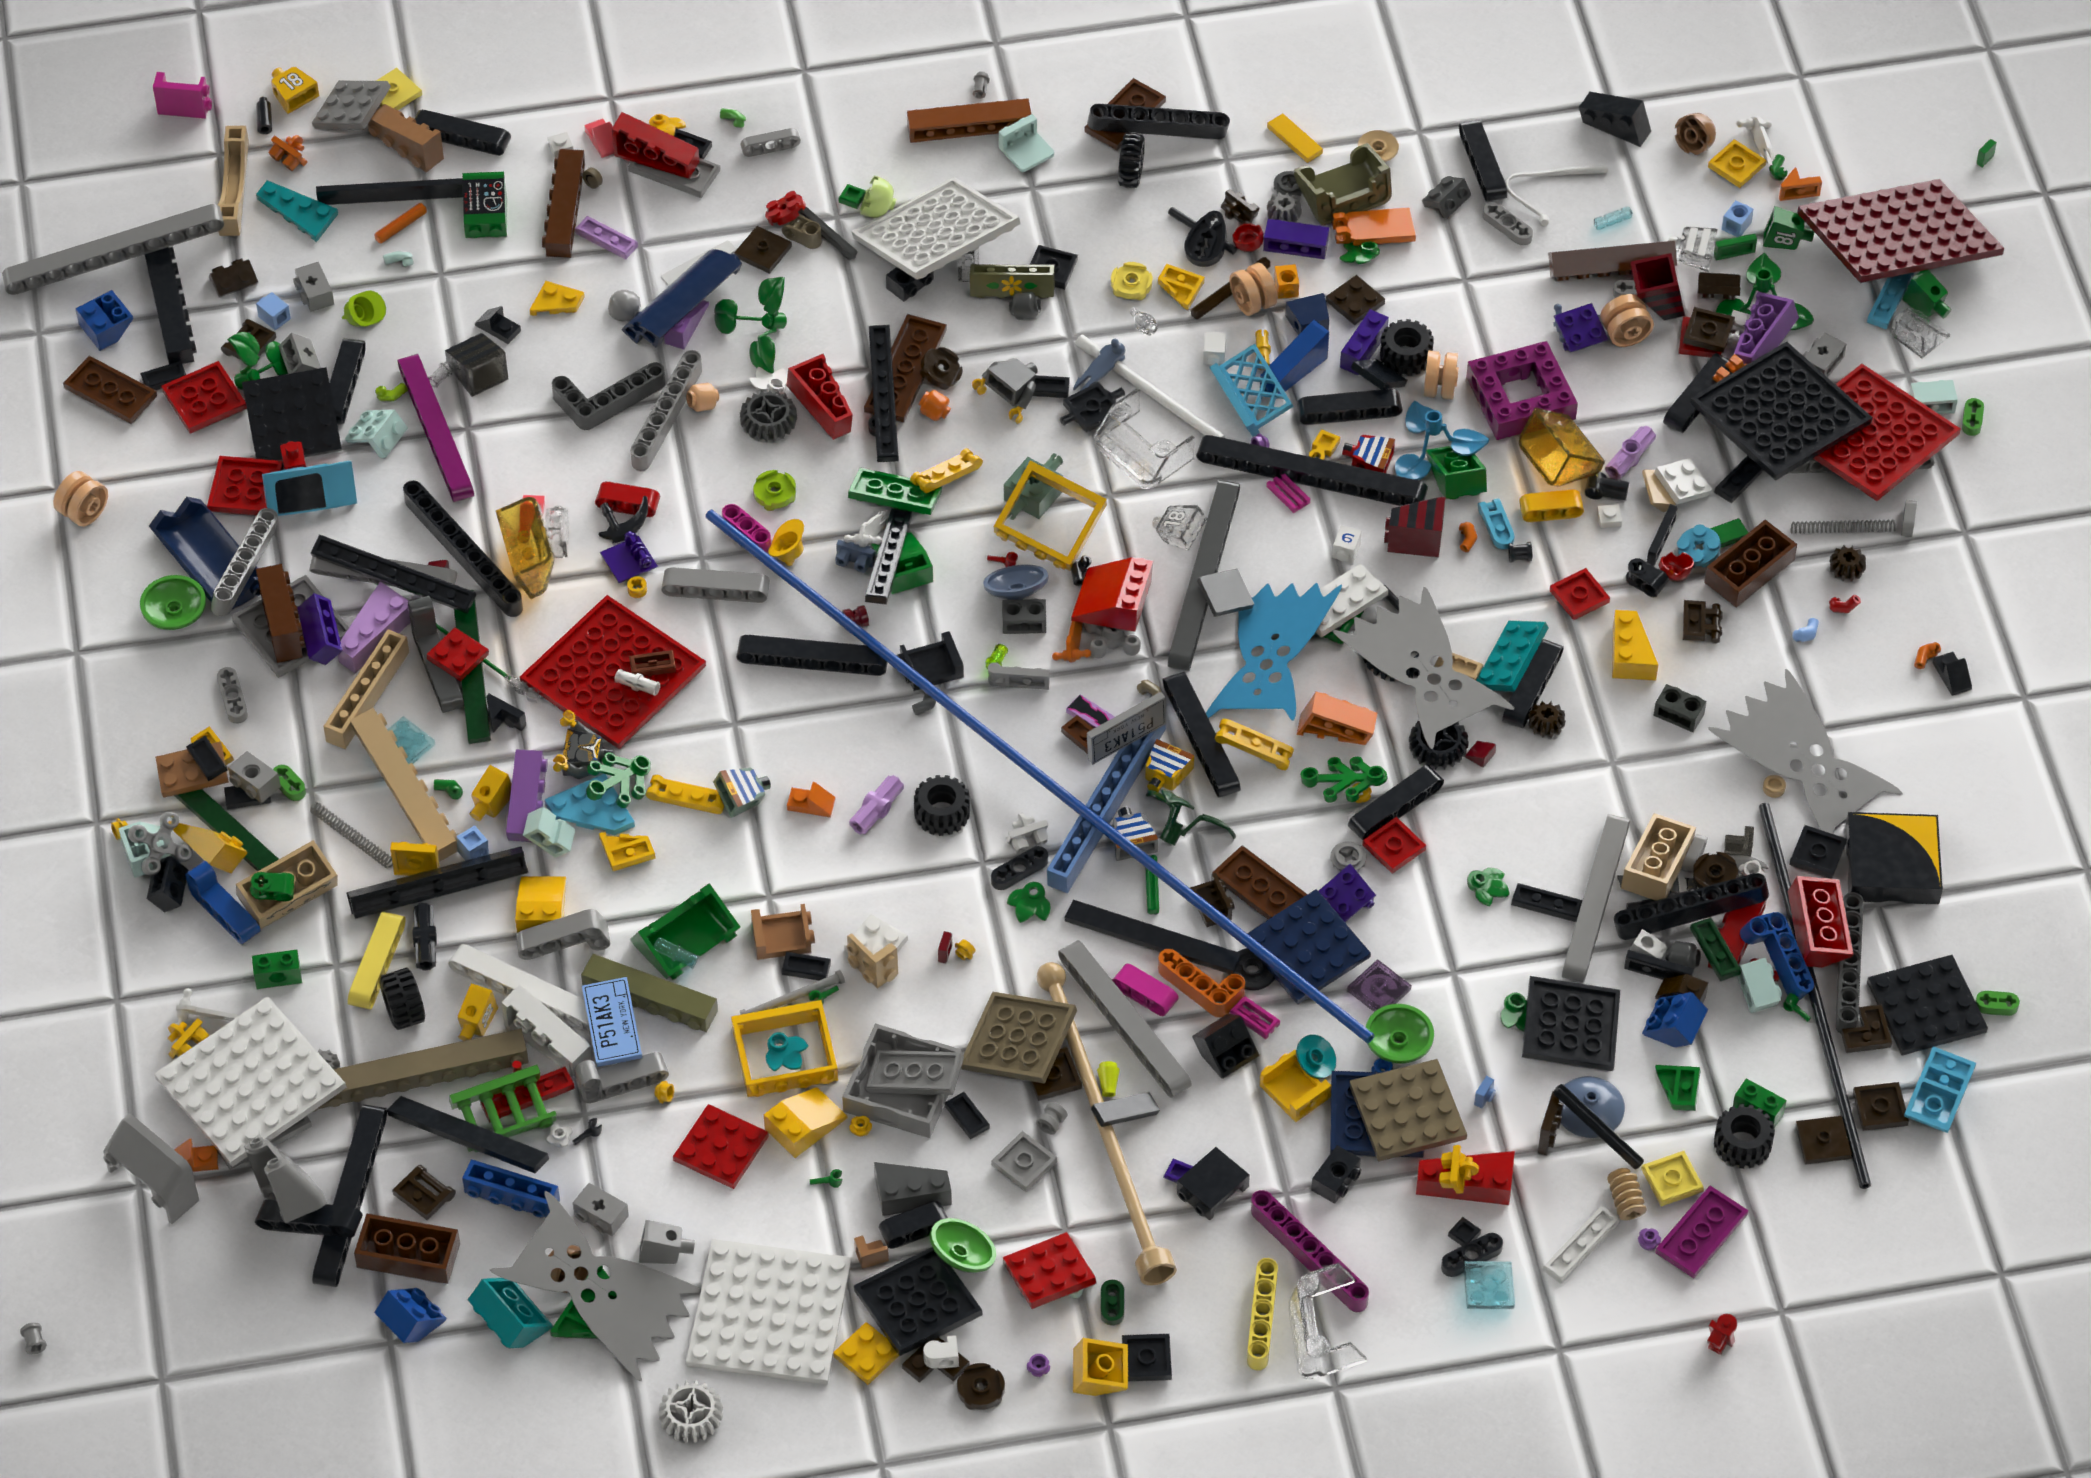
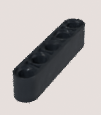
M419 110L414 118L417 124L421 125L424 123L429 126V130L434 131L436 129L440 131L443 143L493 155H503L511 140V134L503 128L433 111Z
M1481 120L1460 123V137L1485 201L1507 198V187Z
M343 338L330 380L337 424H344L365 356L366 343L363 340Z
M1715 353L1669 408L1663 423L1684 433L1700 414L1690 404L1691 397L1717 383L1712 377L1721 366L1732 374L1725 366L1729 359Z
M1396 389L1306 396L1297 401L1299 419L1304 425L1390 418L1400 415L1403 411L1400 394Z
M1546 639L1542 640L1519 685L1509 700L1514 710L1505 708L1502 721L1522 729L1526 726L1529 720L1528 714L1534 704L1538 703L1562 656L1564 646Z
M1425 765L1356 813L1348 822V827L1364 840L1395 817L1401 818L1435 794L1443 786L1444 779L1429 765Z
M265 1199L257 1214L255 1224L269 1231L351 1238L355 1236L363 1214L354 1207L325 1204L318 1210L285 1223L281 1217L277 1201Z

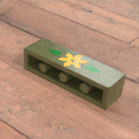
M971 264L970 296L1006 298L1013 297L1016 293L1033 292L1042 299L1054 297V265Z

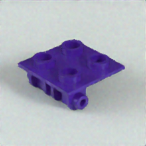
M1592 303L1554 315L1555 321L1565 340V343H1563L1565 351L1571 353L1609 340Z
M631 531L625 534V542L600 552L618 583L658 567L641 538Z
M1351 864L1346 866L1318 890L1344 922L1350 919L1362 907L1372 908L1375 904L1373 902L1374 897L1377 896Z

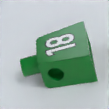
M1774 206L1764 229L1763 247L1795 250L1800 240L1812 242L1815 232L1812 229L1805 228V221L1797 213Z

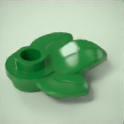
M1371 241L1364 242L1359 246H1354L1353 242L1343 244V247L1348 252L1340 256V260L1346 263L1356 262L1357 264H1365L1380 254V249L1377 243Z
M1486 868L1483 871L1474 870L1467 877L1469 889L1474 891L1477 900L1486 906H1491L1493 897L1503 898L1510 895L1508 886L1502 881L1505 873L1497 868Z
M1030 882L1023 889L1014 890L1007 899L1008 905L1016 907L1015 913L1020 923L1028 920L1034 914L1041 920L1046 921L1050 914V902L1045 898V889L1039 882ZM1032 889H1036L1038 893L1036 895H1031L1030 891Z
M1514 992L1506 996L1500 1018L1506 1028L1516 1025L1519 1030L1524 1032L1527 1000H1525L1522 994Z

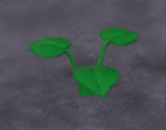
M1766 253L1761 254L1751 263L1746 272L1747 281L1753 284V290L1748 302L1744 305V302L1737 298L1735 300L1725 299L1718 305L1716 312L1731 316L1733 310L1751 315V311L1747 308L1750 307L1757 290L1762 293H1768L1771 290L1772 295L1777 296L1775 285L1773 284L1777 283L1781 278V270ZM1795 303L1799 318L1790 330H1798L1814 322L1813 315L1809 310Z
M785 277L768 278L761 282L758 290V299L762 305H765L764 311L768 312L763 317L737 316L738 306L731 299L720 300L714 308L715 324L723 334H730L735 330L736 319L762 321V325L770 329L759 335L758 341L751 343L749 354L751 362L756 368L760 367L771 374L774 373L775 344L767 335L776 333V329H784L787 324L786 315L778 312L783 298Z
M239 332L227 339L233 345L243 363L247 365L245 369L241 370L234 377L235 384L240 390H243L242 382L260 379V373L271 367L274 368L277 375L288 374L279 349L280 343L272 341L267 344L265 352L270 364L255 370L250 369L259 360L257 354L260 351V347L255 337L247 332Z

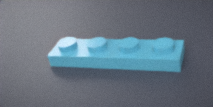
M1914 273L1887 278L1868 316L1867 323L1884 329L1888 328Z

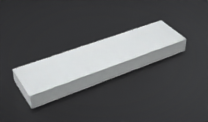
M1601 1206L1543 1266V1271L1561 1284L1620 1223V1218Z

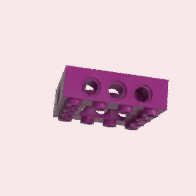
M1547 341L1468 361L1466 378L1496 440L1576 419L1578 402ZM1532 371L1537 380V387L1540 386L1544 395L1510 403L1502 386L1511 381L1526 380L1530 377Z

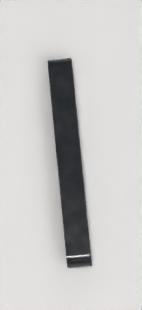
M415 480L406 482L403 486L406 506L507 616H519L523 611L520 591L420 482Z
M362 1105L333 1205L361 1209L386 1124L387 1108ZM323 1236L313 1270V1284L331 1287L338 1286L352 1237Z

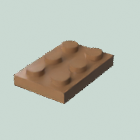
M221 741L212 743V746L226 765ZM187 749L155 757L163 798L229 783L227 771L208 781Z

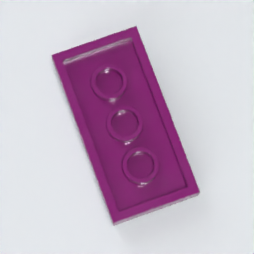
M1710 1185L1658 1245L1655 1253L1694 1279L1746 1218L1749 1210Z

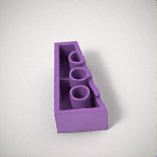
M1757 292L1756 302L1750 310V318L1746 320L1744 325L1745 331L1741 334L1734 354L1742 359L1744 364L1753 362L1780 345L1799 318L1794 300Z
M516 749L506 828L508 841L532 842L524 837L523 833L528 813L543 807L542 795L545 792V776L548 768V759H544L543 751Z

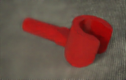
M1015 552L1007 553L1006 557L987 556L988 561L1004 563L1005 567L1016 565L1018 555Z

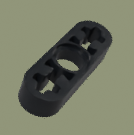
M1035 846L995 868L991 873V885L997 890H1005L1043 869L1048 864V851L1044 847ZM1037 855V857H1042V859H1041V860H1040L1039 858H1035V859H1034V856ZM1019 864L1026 867L1022 872H1017L1013 868ZM997 877L1005 878V880H1004V881H1002L1001 879H998V880H997Z
M1488 1233L1443 1256L1441 1263L1443 1274L1448 1277H1456L1498 1256L1502 1252L1503 1239L1496 1233ZM1488 1242H1491V1244L1496 1243V1247L1488 1246ZM1468 1251H1475L1479 1256L1476 1259H1469L1465 1254ZM1448 1262H1451V1264H1456V1267L1453 1268V1266H1448Z

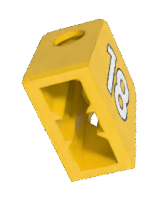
M280 67L273 70V79L271 80L273 93L287 114L319 96L317 81L297 67H291L285 72Z
M470 984L457 1017L461 1026L458 1038L462 1041L472 1039L474 1034L478 1036L485 1034L498 1010L492 990Z

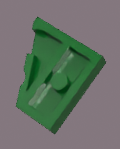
M1656 1065V1074L1672 1109L1696 1111L1701 1073L1700 1067Z

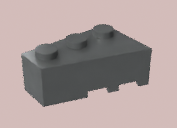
M874 1162L875 1181L882 1216L904 1213L935 1201L941 1202L942 1206L952 1205L948 1171Z

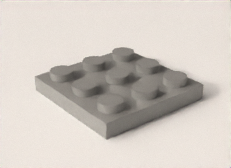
M339 80L312 121V125L315 129L364 130L391 88L388 81Z

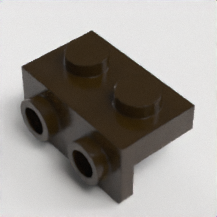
M243 258L231 262V266L226 268L223 266L212 269V273L209 275V280L212 281L219 298L258 284V279L249 259L243 261Z
M1700 272L1697 293L1702 294V298H1714V294L1723 295V299L1735 300V296H1740L1741 276L1739 274Z
M1216 873L1211 874V881L1190 887V889L1229 920H1232V910L1235 909L1234 902L1231 897H1227L1225 883L1222 879L1219 880ZM1198 910L1206 927L1217 925Z

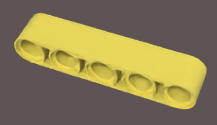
M381 912L350 988L348 1005L369 1010L373 1008L380 991V976L387 973L404 931L405 916Z
M1271 1258L1261 1259L1256 1267L1247 1351V1364L1253 1370L1265 1369L1269 1361L1278 1265ZM1262 1292H1267V1293H1269V1294L1263 1295V1294H1261V1293H1262ZM1257 1333H1262V1334H1264V1335H1263V1336H1258V1335H1256V1334H1257ZM1254 1354H1261L1262 1356L1257 1357Z

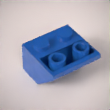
M113 290L75 308L80 327L99 351L118 342L133 321L132 314Z
M1692 992L1659 998L1650 1017L1646 1021L1642 1034L1672 1047L1692 1045L1708 1009Z
M419 1288L387 1291L374 1312L403 1343L419 1342L447 1319L441 1313V1309L433 1304L426 1297L425 1292Z

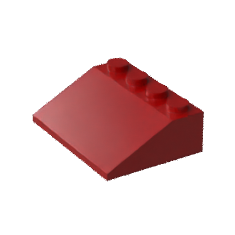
M1131 557L1089 567L1075 604L1071 621L1135 632L1151 585L1153 561Z

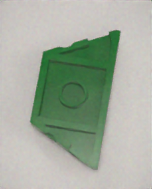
M603 1265L598 1267L597 1275L601 1279H608L609 1276L604 1271ZM584 1289L581 1292V1298L584 1302H593L595 1300V1293L591 1289ZM614 1291L608 1292V1297L616 1299L617 1294ZM572 1299L550 1330L552 1337L597 1338L579 1314Z

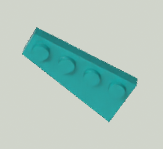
M268 180L256 193L257 200L275 213L279 212L289 223L292 222L297 225L300 231L308 233L315 242L320 239L338 215V209Z

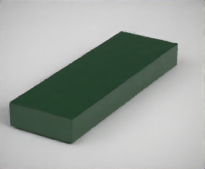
M1710 917L1691 924L1690 930L1719 981L1741 975V968L1713 919Z

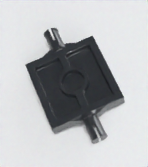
M1097 382L1063 399V405L1069 411V414L1060 417V422L1065 426L1075 421L1087 433L1122 415V409L1116 403V399L1125 396V391L1120 387L1113 392H1109Z

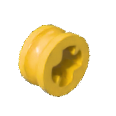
M635 576L628 580V594L631 597L641 598L646 595L647 583L644 578Z

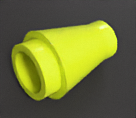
M1101 1062L1097 1069L1102 1096L1114 1097L1116 1095V1086L1120 1072L1116 1062Z

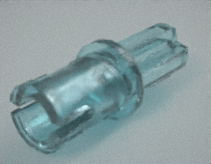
M658 938L654 944L656 951L672 958L671 961L673 962L676 960L693 969L698 961L699 955L681 948L682 945L680 944L677 946L662 938Z

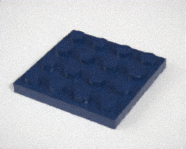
M1317 889L1247 933L1319 991L1371 957V952ZM1261 960L1297 1005L1309 998Z
M1332 1071L1330 1154L1338 1145L1354 1155L1376 1156L1351 1092L1349 1082L1383 1072ZM1424 1150L1399 1157L1423 1158Z

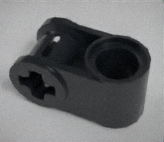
M1640 558L1632 559L1628 564L1627 583L1650 597H1657L1669 581V577L1664 571L1655 568Z

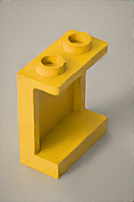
M1296 1050L1289 1054H1283L1275 1064L1266 1066L1260 1074V1087L1295 1123L1331 1098L1332 1085L1326 1079L1320 1082L1317 1078L1308 1075L1298 1062Z

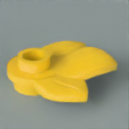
M656 114L649 120V125L674 136L676 128H686V124L682 119L676 117L668 118V116L663 114Z

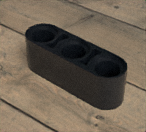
M935 1201L887 1218L879 1224L878 1228L887 1247L894 1249L930 1236V1231L934 1224L948 1217L941 1202Z

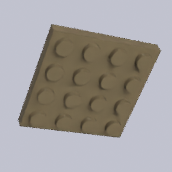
M992 992L965 1050L961 1069L1045 1083L1077 1013L1076 1006Z
M1438 1059L1349 1082L1351 1092L1378 1162L1467 1139V1132Z

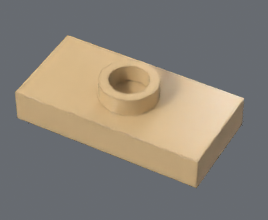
M1452 653V669L1477 680L1483 669V664ZM1438 657L1434 667H1441L1444 661L1441 657Z

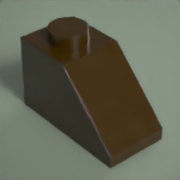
M1688 974L1664 978L1655 999L1692 992L1703 1003L1706 998L1709 982Z

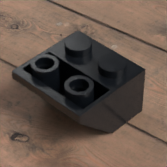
M1228 1013L1192 1036L1201 1056L1222 1079L1260 1056L1242 1017L1239 1015Z

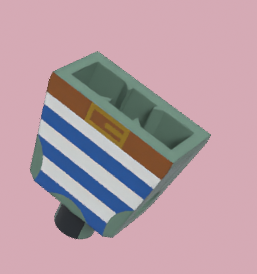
M752 768L722 770L713 781L731 818L757 806L765 796L764 790L771 787L769 778L767 776L758 778Z

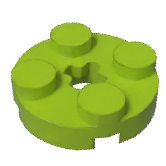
M769 470L756 478V483L753 486L754 498L760 505L764 506L765 510L773 511L795 501L796 483L790 474L784 472L785 474L778 473V470ZM774 487L775 489L779 490L776 492H772L771 488Z

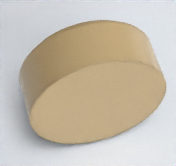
M1770 775L1765 778L1763 791L1767 796L1777 798L1785 792L1786 782L1782 777Z

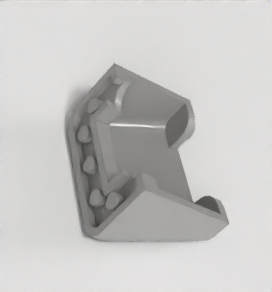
M258 1137L252 1139L249 1144L244 1146L263 1197L267 1198L270 1193H274L281 1217L285 1223L318 1210L327 1203L323 1192L308 1174L269 1140Z

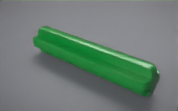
M1149 855L1152 859H1154L1157 862L1156 855ZM1145 867L1147 913L1156 915L1159 913L1158 877Z

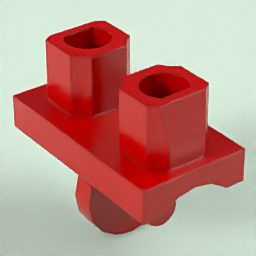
M1723 1314L1717 1319V1323L1711 1320L1709 1324L1708 1348L1722 1355L1726 1345L1732 1347L1735 1343L1734 1332L1738 1325L1733 1315Z

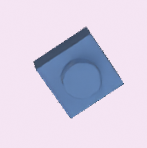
M1488 1076L1485 1077L1475 1093L1474 1105L1483 1108L1487 1101H1492L1496 1092L1494 1089V1079Z

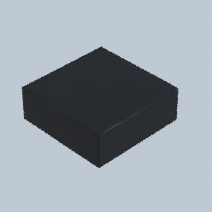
M1462 1217L1448 1232V1237L1463 1246L1477 1239L1481 1234V1229Z

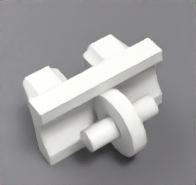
M1024 813L1018 814L1019 821L1012 823L1013 828L1016 830L1009 831L1006 837L1008 844L1012 843L1016 852L1028 849L1029 845L1026 838L1033 836L1036 846L1045 844L1048 841L1046 831L1048 828L1047 820L1034 823L1035 819L1033 816L1026 818Z

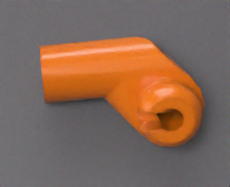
M1465 522L1459 526V531L1465 535L1460 549L1464 552H1469L1477 540V534L1474 525L1470 522Z
M1933 642L1921 646L1918 649L1914 666L1918 669H1924L1926 661L1940 653V644Z

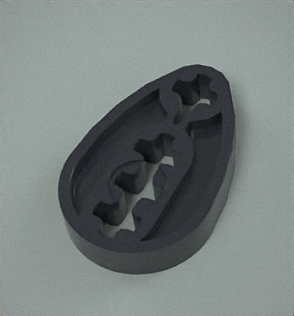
M1215 210L1208 212L1196 222L1188 233L1184 249L1187 259L1192 264L1199 267H1208L1216 264L1222 258L1226 248L1227 231L1221 212ZM1215 218H1217L1218 221H1215L1214 224L1212 225V224H1211V221H1214ZM1211 236V239L1207 241L1208 248L1204 249L1205 256L1198 259L1197 256H1200L1202 253L1201 247L1205 246L1204 238Z

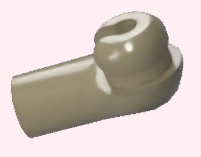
M1142 680L1137 685V690L1142 695L1148 692L1154 696L1162 692L1159 686L1149 680Z

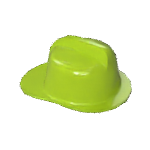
M372 290L355 294L345 304L344 315L341 318L346 319L353 326L366 327L378 323L386 315L385 301L382 296Z

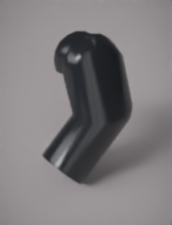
M1082 556L1071 567L1073 583L1076 586L1083 584V574L1092 563L1089 556Z

